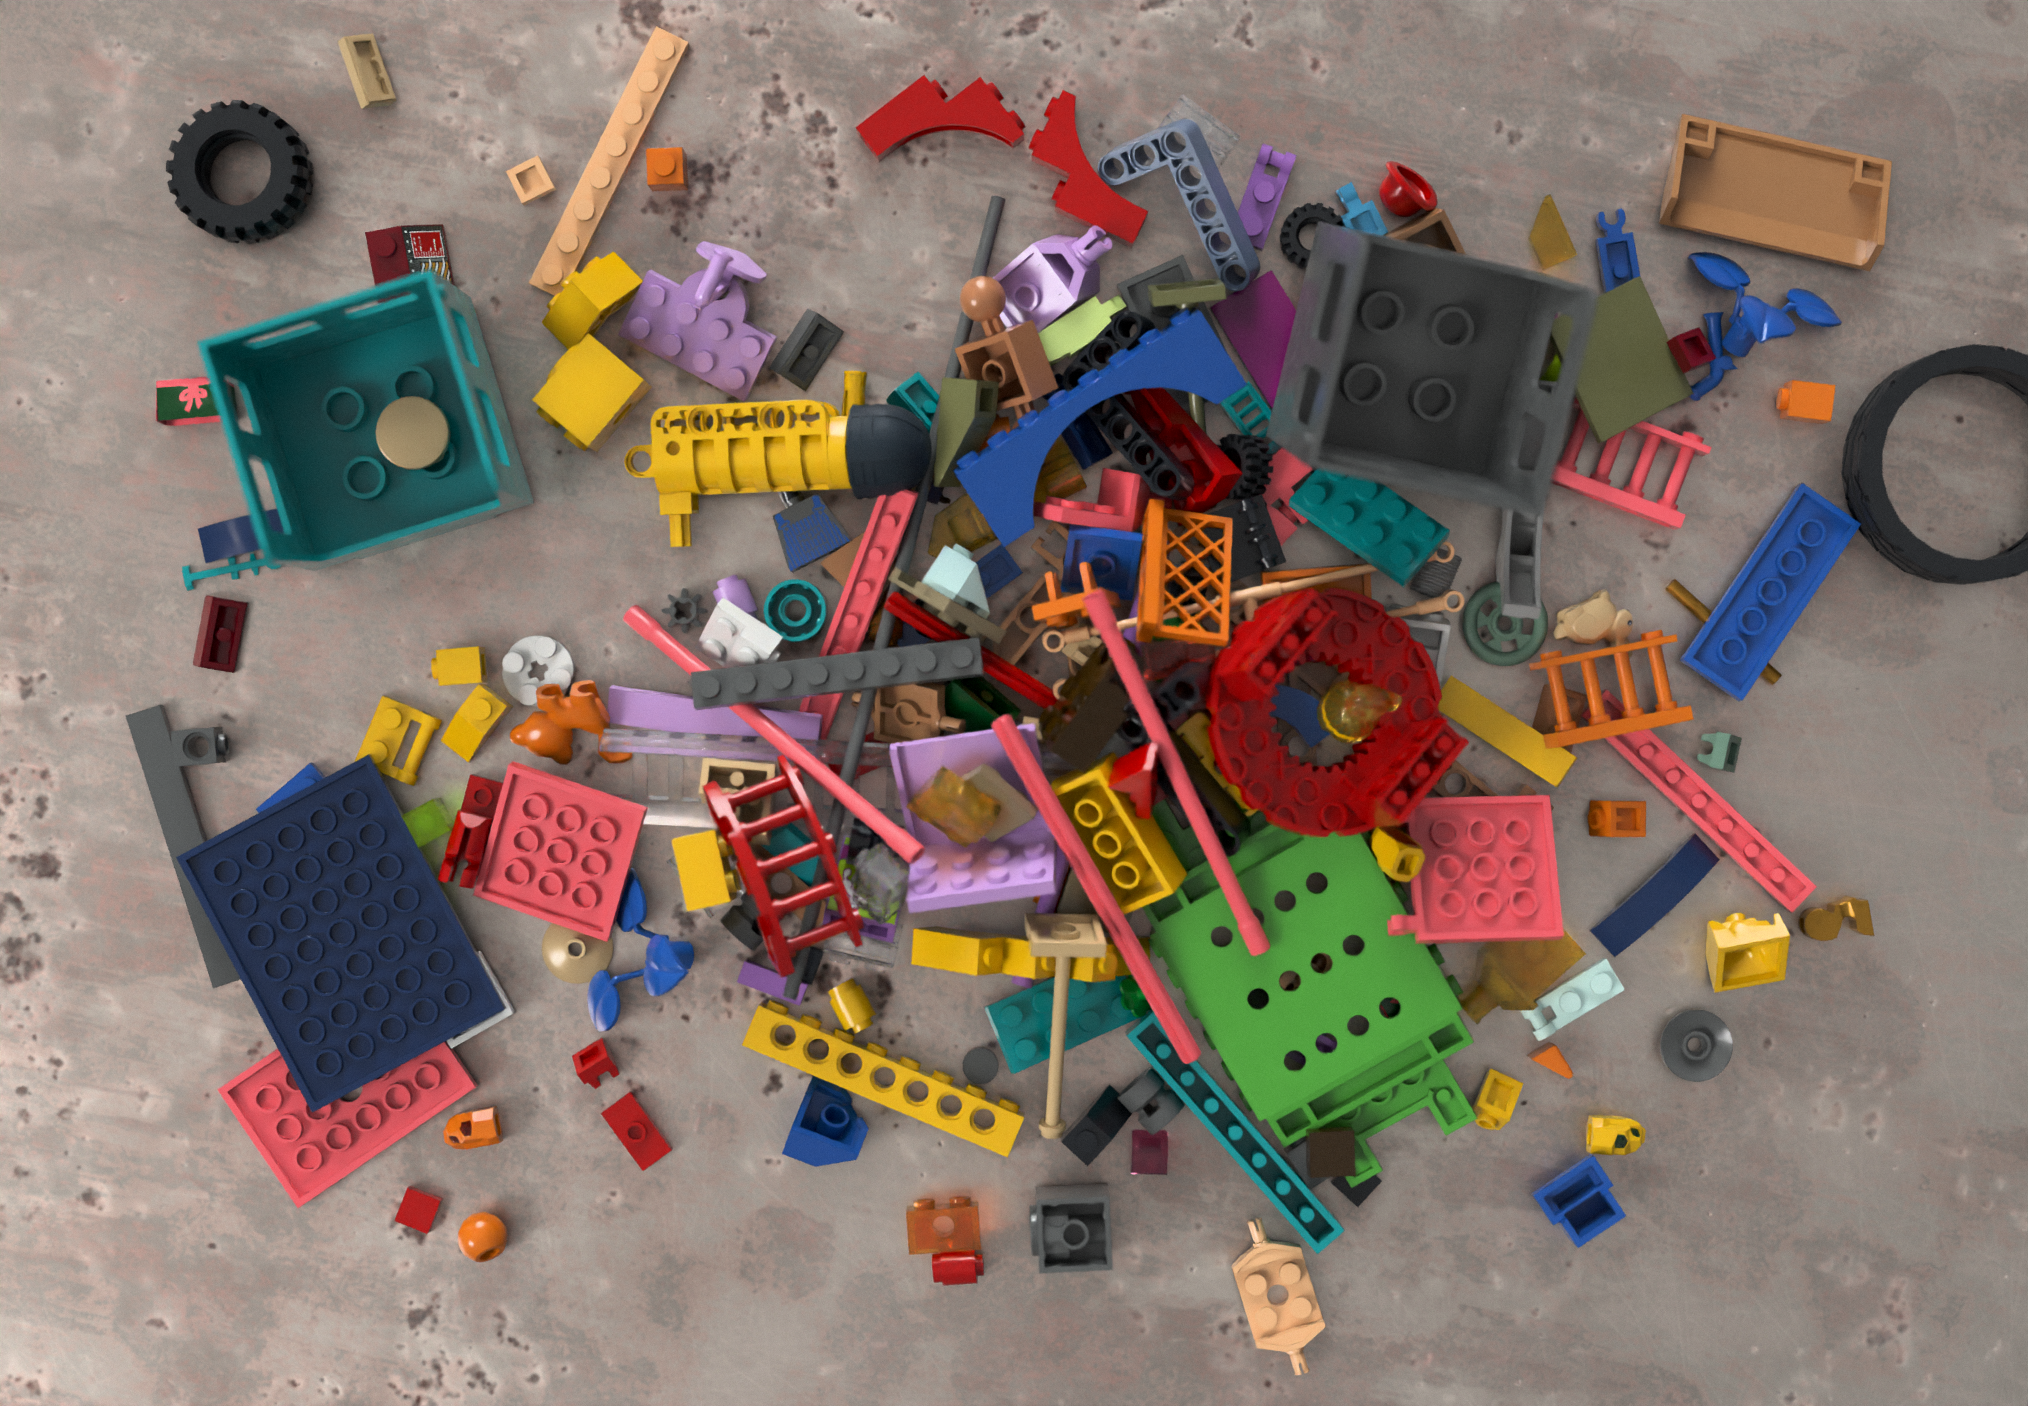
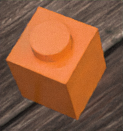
M682 147L646 149L647 185L652 191L688 190L687 154Z
M1798 380L1784 383V388L1779 389L1776 400V408L1781 410L1780 419L1817 424L1830 422L1836 385Z

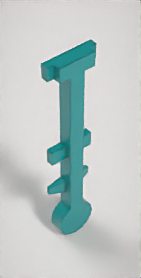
M252 553L248 562L237 564L235 557L229 558V566L191 573L190 566H182V574L187 591L195 589L193 583L195 580L231 573L232 580L240 579L239 571L251 569L254 575L257 576L259 575V567L267 566L270 569H279L283 565L269 563L266 558L257 560L255 554Z

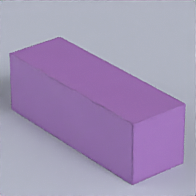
M747 959L744 961L737 980L738 983L799 1006L809 985L808 983L801 982L797 1001L784 998L782 996L788 976L781 978L776 970Z

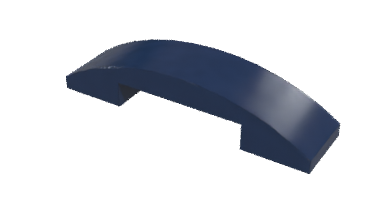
M278 510L266 511L272 530L284 533ZM250 515L198 528L206 564L261 550Z
M1693 833L1668 857L1669 860L1618 907L1615 906L1589 930L1613 957L1624 951L1671 911L1720 860L1696 833Z

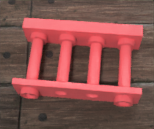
M1573 397L1571 407L1580 410L1562 459L1556 462L1551 484L1672 530L1680 529L1686 514L1677 511L1678 505H1676V501L1694 454L1705 456L1710 453L1712 447L1702 444L1704 438L1696 434L1684 431L1681 436L1641 421L1628 428L1646 435L1647 438L1629 485L1624 486L1622 491L1609 486L1611 480L1608 477L1626 430L1607 439L1595 473H1591L1589 478L1576 473L1577 467L1574 465L1589 429V424L1577 397ZM1662 441L1681 448L1662 499H1658L1654 503L1643 499L1645 493L1642 492L1659 444Z

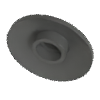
M1687 1010L1673 1017L1665 1026L1661 1035L1660 1050L1664 1063L1676 1076L1688 1081L1701 1082L1716 1077L1726 1068L1732 1056L1733 1040L1727 1025L1715 1014L1705 1010ZM1698 1038L1700 1042L1699 1048L1691 1051L1688 1048L1689 1040Z

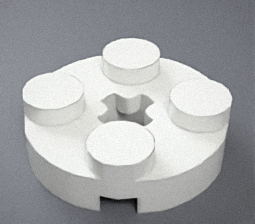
M535 635L519 640L510 648L502 662V677L505 687L515 699L528 706L538 707L536 690L545 684H559L562 693L566 696L573 683V677H575V663L570 651L565 645L551 637ZM536 661L539 665L546 664L548 667V671L544 673L545 679L543 681H539L537 677L531 678L529 672L533 670L532 664Z

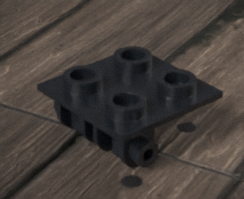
M1262 494L1208 513V515L1233 518L1230 583L1286 562ZM1207 527L1202 531L1213 543L1223 538V529ZM1212 554L1207 556L1212 572L1215 573L1222 565Z

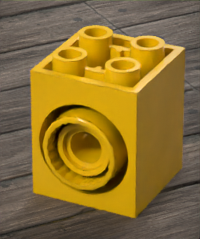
M588 333L579 344L572 346L558 360L548 374L546 384L532 400L540 406L536 413L557 429L560 425L565 427L567 431L563 436L584 452L588 448L598 452L652 386Z

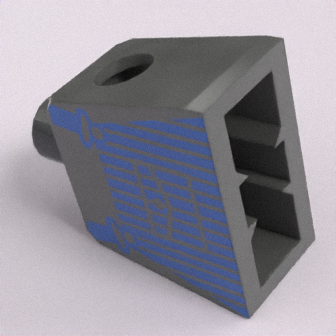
M801 491L778 492L786 509L773 515V520L790 572L794 573L837 551L852 541L850 535L818 493L805 499Z

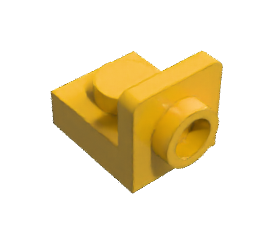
M1490 1068L1486 1072L1475 1104L1472 1106L1477 1115L1476 1124L1487 1130H1500L1510 1121L1523 1083Z

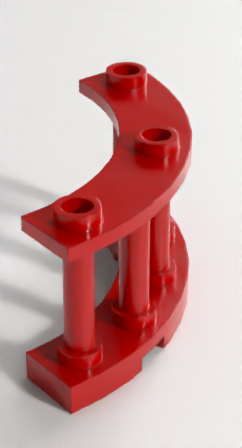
M784 754L777 757L781 775L733 794H730L729 791L723 793L716 781L702 786L709 813L720 831L726 846L732 845L739 860L736 863L737 870L747 894L754 897L760 913L756 918L768 957L781 978L795 972L791 957L796 956V951L844 932L848 934L855 947L863 945L859 930L864 928L857 908L852 909L843 879L833 856L837 852L835 841L830 832H823L814 809L802 787L804 786V780L797 765L791 767ZM787 789L795 803L794 806L748 824L745 821L738 823L734 815L737 812V807ZM801 818L803 819L813 842L766 861L761 859L755 860L748 844L752 842L753 837ZM816 856L820 857L828 882L780 901L776 898L771 900L764 882L769 879L768 875ZM834 895L840 914L839 919L792 938L788 935H783L779 921L784 919L785 914Z

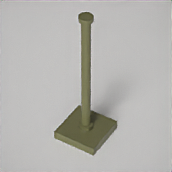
M1219 278L1147 285L1148 298L1153 307L1176 305L1177 308L1181 309L1188 307L1190 311L1199 306V302L1226 299L1225 284ZM1188 392L1190 416L1207 434L1203 397Z

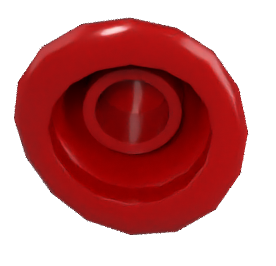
M1388 161L1386 163L1389 173L1379 187V196L1383 205L1390 212L1400 217H1410L1421 209L1433 211L1438 203L1437 194L1423 176L1398 162Z

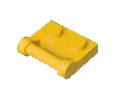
M382 695L355 762L367 755H372L381 773L408 785L415 786L419 777L416 775L434 729H439L442 719ZM414 720L421 723V726L404 767L400 768L395 763Z

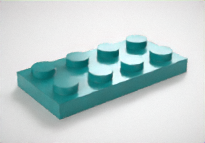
M1317 468L1289 499L1290 508L1402 587L1407 585L1449 537V529L1378 481Z
M1126 975L1115 976V980L1100 982L1069 979L1065 1051L1138 1019L1133 1016L1131 1010H1125L1121 1004L1122 993L1119 985L1121 980L1127 979ZM1050 977L1034 984L1032 989L1025 988L984 1006L1011 1074L1018 1073L1050 1058L1055 977Z

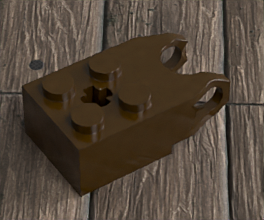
M1123 636L1143 678L1145 660L1135 653L1136 645ZM1105 642L1090 655L1075 677L1071 676L1064 682L1060 690L1061 696L1053 707L1051 705L1048 706L1039 719L1040 725L1038 729L1048 750L1084 774L1128 714L1124 707L1131 699L1112 657L1108 658V648Z

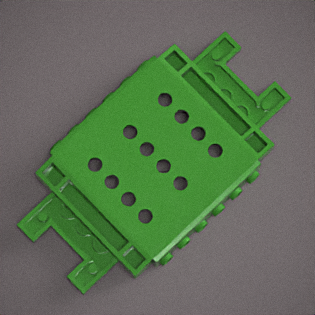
M1166 798L1154 805L1152 816L1188 875L1175 893L1142 907L1153 926L1150 932L1151 938L1148 939L1149 944L1158 958L1163 957L1169 967L1166 971L1175 988H1181L1187 998L1185 1004L1195 1020L1199 1018L1205 1028L1203 1035L1213 1051L1217 1049L1223 1059L1221 1065L1230 1081L1235 1080L1242 1092L1239 1093V1096L1249 1112L1253 1110L1259 1122L1264 1119L1268 1121L1283 1147L1306 1136V1129L1351 1127L1354 1130L1356 1176H1345L1352 1188L1383 1171L1380 1162L1366 1139L1423 1107L1429 1106L1446 1136L1477 1119L1476 1113L1444 1060L1448 1056L1474 1043L1470 1031L1458 1011L1463 1009L1458 997L1463 991L1453 974L1448 977L1445 975L1440 966L1445 960L1435 943L1430 946L1427 943L1416 944L1415 933L1388 936L1387 920H1391V915H1410L1404 904L1409 898L1400 882L1397 881L1392 884L1388 875L1381 870L1377 863L1378 858H1376L1367 841L1372 836L1369 830L1342 837L1332 832L1328 837L1315 838L1298 835L1269 823L1266 815L1261 810L1256 811L1251 816H1246L1251 826L1250 834L1239 851L1227 858L1250 907L1259 909L1264 915V922L1261 926L1271 947L1260 955L1252 956L1191 824L1185 828L1181 826ZM1233 800V802L1238 806V808L1244 813L1246 809L1243 810L1238 805V803L1235 800ZM1226 831L1228 835L1234 837L1232 833ZM1314 872L1324 874L1328 880L1325 890L1319 893L1310 891L1306 886L1307 877ZM1283 890L1292 892L1296 898L1294 907L1286 911L1280 910L1274 903L1276 894ZM1225 926L1231 930L1233 938L1228 945L1218 946L1212 941L1211 933L1216 927ZM1350 935H1357L1364 941V949L1357 955H1350L1343 949V941ZM1318 953L1328 954L1333 961L1332 967L1325 973L1316 972L1311 966L1313 956ZM1286 971H1294L1300 976L1301 983L1297 989L1288 991L1281 987L1279 983L1280 976ZM1260 988L1268 993L1269 1002L1265 1007L1254 1008L1249 1004L1248 994L1253 989ZM1392 997L1400 1002L1401 1009L1396 1016L1386 1017L1381 1014L1379 1006L1385 998ZM1355 1015L1364 1016L1369 1022L1368 1030L1362 1035L1352 1034L1347 1027L1348 1021ZM1323 1033L1334 1035L1337 1039L1336 1048L1329 1053L1320 1051L1316 1046V1039L1319 1035ZM1290 1051L1301 1052L1306 1058L1305 1065L1299 1070L1289 1069L1284 1063L1287 1053Z

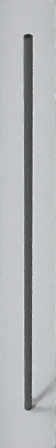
M991 196L970 279L977 276H986L1005 199L1000 196ZM961 311L944 376L947 378H959L962 367L955 348L968 343L974 322L963 311ZM940 398L938 399L929 434L932 445L930 466L924 478L915 487V491L919 492L904 532L895 564L896 568L907 574L934 475ZM891 582L886 600L893 592H898L902 595L904 589ZM885 608L882 613L873 650L889 648L897 616L885 610ZM878 689L863 690L840 774V778L851 788ZM834 798L825 833H831L837 847L847 808ZM820 857L818 858L811 888L828 882ZM823 900L806 906L799 934L816 928ZM811 946L796 951V956L792 958L795 972L788 975L782 997L797 1001Z

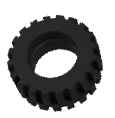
M232 100L230 105H226L222 101L211 104V111L205 112L200 109L192 114L196 121L190 126L185 122L178 129L183 134L180 141L172 140L169 151L174 153L173 160L166 161V172L172 175V180L167 182L170 193L177 197L175 204L181 212L188 216V220L217 238L219 237L227 242L237 244L239 241H244L248 244L259 243L262 237L269 240L279 236L278 229L281 227L289 229L296 223L292 217L297 211L303 214L307 207L303 199L305 194L311 195L313 184L309 182V175L314 174L313 163L307 159L309 150L306 144L298 137L299 133L276 113L254 102L249 105L243 100ZM251 140L260 144L269 154L271 162L269 181L261 194L248 203L235 206L224 203L212 190L210 179L212 165L218 154L228 145L237 141Z

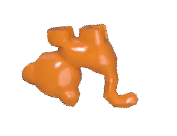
M591 680L572 684L570 697H566L562 693L559 684H545L538 687L536 690L537 705L543 711H534L524 723L518 724L510 732V741L512 743L525 747L530 753L538 757L552 758L561 765H567L573 756L571 747L573 743V728L598 734V754L608 763H624L634 756V752L630 747L616 751L611 748L613 735L610 728V716L598 695L595 682Z

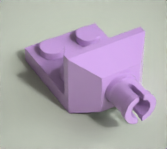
M1092 226L1081 238L1056 234L1037 241L993 278L1002 285L1006 294V304L1000 314L1005 326L1009 328L1033 320L1039 333L1053 324L1076 303L1095 296L1100 292V266L1096 260L1112 249V241L1109 237L1103 242L1098 241L1106 232L1098 226Z

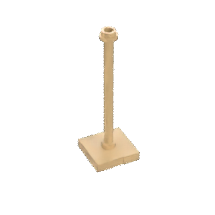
M1025 913L1024 927L1026 936L1029 938L1031 956L1056 957L1046 1117L1039 1120L1041 1135L1048 1139L1061 1138L1066 1130V1122L1060 1118L1071 957H1105L1106 941L1098 914Z

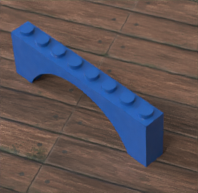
M1188 307L1176 312L1169 318L1171 323L1160 331L1157 328L1148 331L1139 338L1141 344L1130 351L1125 348L1115 353L1108 360L1110 365L1099 372L1097 369L1087 372L1079 378L1078 382L1080 385L1069 392L1066 389L1059 391L1047 401L1049 406L1038 413L1036 410L1026 413L1017 421L1019 426L1008 433L1005 430L998 432L987 441L988 447L979 453L971 451L956 462L958 467L953 469V472L1004 547L1035 527L1033 501L1041 466L1047 453L1064 429L1087 409L1102 400L1123 392L1160 387L1191 392L1217 405L1247 385L1201 311L1196 308L1189 311Z

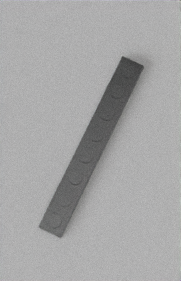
M980 638L691 672L694 708L696 710L980 677L984 676L981 640Z

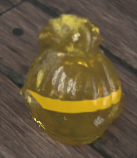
M1342 681L1322 696L1317 707V720L1321 730L1330 733L1335 740L1349 744L1358 742L1371 735L1373 728L1376 727L1385 712H1392L1401 705L1402 697L1377 685H1363L1351 681Z

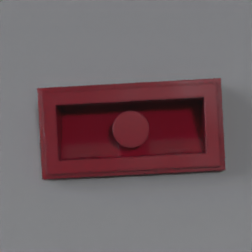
M205 596L193 659L194 666L235 673L247 609L246 602Z

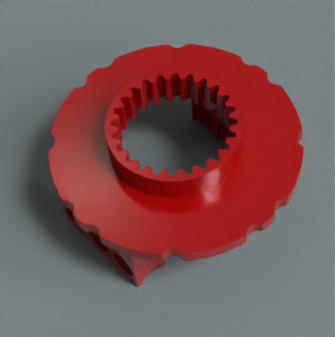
M1314 588L1287 593L1256 608L1252 620L1240 622L1231 633L1230 645L1227 648L1221 649L1218 653L1210 675L1211 681L1206 697V708L1212 716L1207 730L1214 757L1227 783L1237 786L1240 790V799L1251 810L1258 809L1264 812L1269 823L1283 830L1303 836L1324 838L1328 837L1332 832L1342 837L1366 832L1375 827L1401 825L1469 743L1465 737H1461L1447 724L1449 721L1439 713L1438 704L1442 699V692L1434 665L1424 645L1413 640L1409 632L1410 627L1399 616H1389L1383 604L1368 596L1339 588H1327L1322 593H1318ZM1310 661H1313V663L1325 661L1326 666L1329 667L1338 665V672L1340 674L1349 672L1347 681L1349 683L1357 682L1359 686L1355 693L1365 698L1359 705L1360 709L1367 711V716L1360 720L1366 726V731L1358 732V737H1361L1362 743L1353 744L1352 749L1354 753L1344 755L1343 761L1335 762L1332 766L1320 765L1312 767L1310 762L1299 763L1298 755L1287 756L1289 751L1288 745L1279 746L1278 744L1282 737L1281 733L1272 731V727L1277 724V720L1269 717V712L1276 709V705L1270 700L1273 696H1278L1279 694L1274 685L1284 683L1285 678L1283 675L1292 673L1295 666L1303 665Z

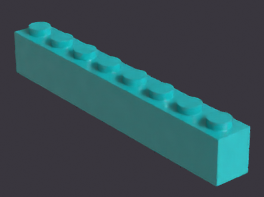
M1152 1009L1125 1031L1128 1039L1317 1254L1345 1231L1336 1217L1315 1193L1307 1187L1300 1176L1198 1060L1189 1064H1184L1181 1061Z

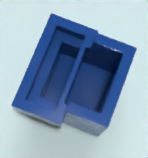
M1592 1154L1531 1193L1551 1224L1554 1226L1558 1223L1568 1239L1577 1248L1626 1217V1214L1608 1190L1614 1185Z

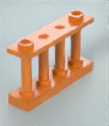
M1662 630L1641 634L1642 641L1564 657L1562 656V651L1557 650L1540 654L1541 661L1529 663L1530 671L1542 668L1547 670L1558 724L1554 725V733L1543 735L1546 749L1694 720L1691 705L1678 707L1677 701L1672 700L1662 644L1677 642V635L1663 637ZM1647 648L1658 700V704L1655 705L1656 712L1644 714L1643 707L1639 708L1628 651ZM1613 654L1625 711L1621 712L1622 719L1611 721L1610 715L1605 714L1594 658ZM1580 661L1591 718H1588V726L1577 728L1576 721L1572 722L1561 665Z

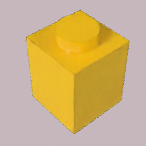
M485 647L436 650V658L431 660L433 679H438L439 686L488 683Z

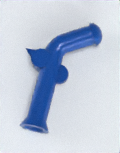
M1724 312L1702 314L1707 322L1708 344L1716 359L1709 363V375L1693 386L1690 385L1693 394L1689 397L1694 401H1699L1703 395L1718 386L1723 379L1725 370L1738 369L1733 365L1730 356L1723 355L1721 318Z

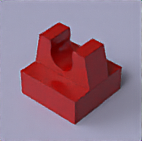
M603 1037L572 1055L577 1076L584 1085L588 1083L596 1089L601 1086L599 1079L601 1074L608 1071L613 1078L620 1074L610 1047Z

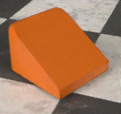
M1547 1042L1527 1055L1535 1062L1568 1079L1573 1077L1572 1074L1574 1073L1558 1047L1552 1042Z

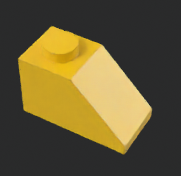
M478 684L458 709L440 741L470 763L514 706L486 684Z

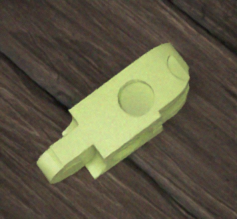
M1120 295L1113 297L1102 305L1097 297L1094 296L1038 333L1050 366L1058 364L1067 357L1070 360L1081 353L1112 321L1111 319L1127 308Z

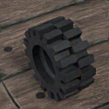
M1306 203L1300 208L1297 207L1288 215L1281 228L1280 242L1283 254L1287 255V260L1291 264L1295 263L1298 265L1297 268L1302 270L1307 268L1311 250L1303 247L1299 240V233L1302 227L1311 223L1318 224V221L1345 227L1341 222L1343 219L1340 215L1337 216L1334 213L1333 208L1330 206L1326 208L1322 203H1317L1316 205Z
M1228 434L1227 437H1222L1219 440L1221 445L1217 446L1242 472V475L1225 499L1244 500L1264 494L1267 490L1264 484L1270 485L1271 478L1267 477L1268 473H1273V466H1269V461L1273 460L1272 454H1266L1270 449L1269 445L1263 444V438L1253 435Z

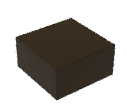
M1351 1127L1306 1129L1307 1174L1310 1178L1356 1176L1354 1130Z

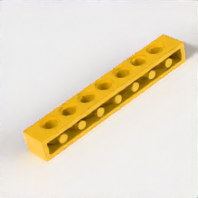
M769 1000L768 1004L761 1002L758 1005L742 1046L1008 1157L1025 1116V1113L1019 1111V1104L1002 1097L999 1102L986 1097V1090L968 1083L966 1088L953 1083L954 1077L945 1072L935 1069L933 1074L921 1070V1063L912 1058L901 1056L900 1060L887 1055V1048L876 1043L868 1042L867 1046L853 1041L855 1035L843 1029L835 1028L834 1032L820 1027L822 1021L807 1014H802L801 1018L787 1013L789 1007L779 1002ZM781 1025L791 1026L796 1033L795 1040L791 1043L781 1042L776 1034L777 1028ZM814 1039L824 1040L828 1044L829 1053L824 1057L814 1056L809 1048L810 1042ZM848 1053L857 1054L862 1060V1067L857 1071L847 1070L842 1063L843 1056ZM881 1067L892 1069L895 1073V1081L889 1085L880 1084L875 1077L876 1070ZM914 1081H921L927 1085L929 1093L922 1099H916L909 1094L908 1086ZM947 1095H955L960 1099L962 1107L955 1113H949L942 1108V1099ZM981 1109H988L994 1114L995 1120L990 1126L982 1127L975 1122V1113Z

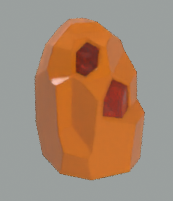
M497 1106L478 1108L454 1115L448 1120L443 1131L445 1143L455 1149L466 1150L501 1143L503 1141V1130Z

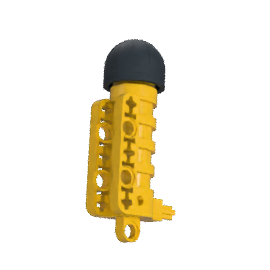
M814 400L666 406L656 410L651 417L652 445H638L629 449L625 455L624 464L629 474L634 477L655 479L657 490L660 493V515H669L670 546L685 547L692 546L691 514H699L698 495L852 489L856 499H873L883 495L893 496L897 495L895 493L913 489L921 482L930 466L932 445L925 425L916 415L904 408L890 404L852 405L848 416H840L837 408L831 403ZM769 410H772L770 414L771 427L769 426V424H767L766 417H769ZM783 411L785 415V421L783 425L780 427L778 423V417L780 413ZM792 411L795 413L796 418H797V421H794V422H795V426H794L793 428H792V424H793V418H794V417H793ZM699 413H701L700 422H699L701 431L699 430L698 427H696V424H695V421H699V418H698V414H699ZM804 414H820V420H815L814 422L805 421ZM712 415L714 422L712 428L710 429L708 426V420ZM750 416L758 417L759 424L744 423L736 425L734 417L738 419L749 418ZM722 417H725L726 424H723L724 430L720 431L722 427ZM684 419L686 420L687 428L686 426H674V422ZM661 420H665L664 427H661ZM641 451L648 453L651 458V466L645 472L636 470L633 464L635 455Z

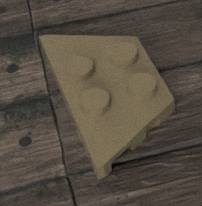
M896 567L888 578L891 582L924 600L923 609L948 624L957 627L971 637L980 638L982 643L988 637L1000 644L1006 633L1004 629Z

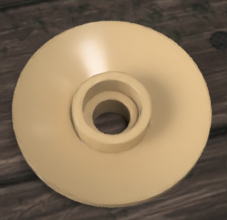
M551 923L542 940L544 962L553 975L565 982L573 984L590 982L598 971L606 970L612 960L614 948L612 936L606 942ZM573 942L579 943L582 947V952L578 956L570 952L569 948Z

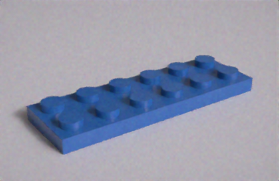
M1798 484L1680 661L1737 701H1743L1861 523L1805 484Z

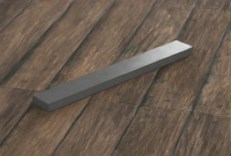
M157 705L126 715L212 986L216 988L241 980L176 859L179 855L206 842V838L183 766L174 767L171 729L163 705Z

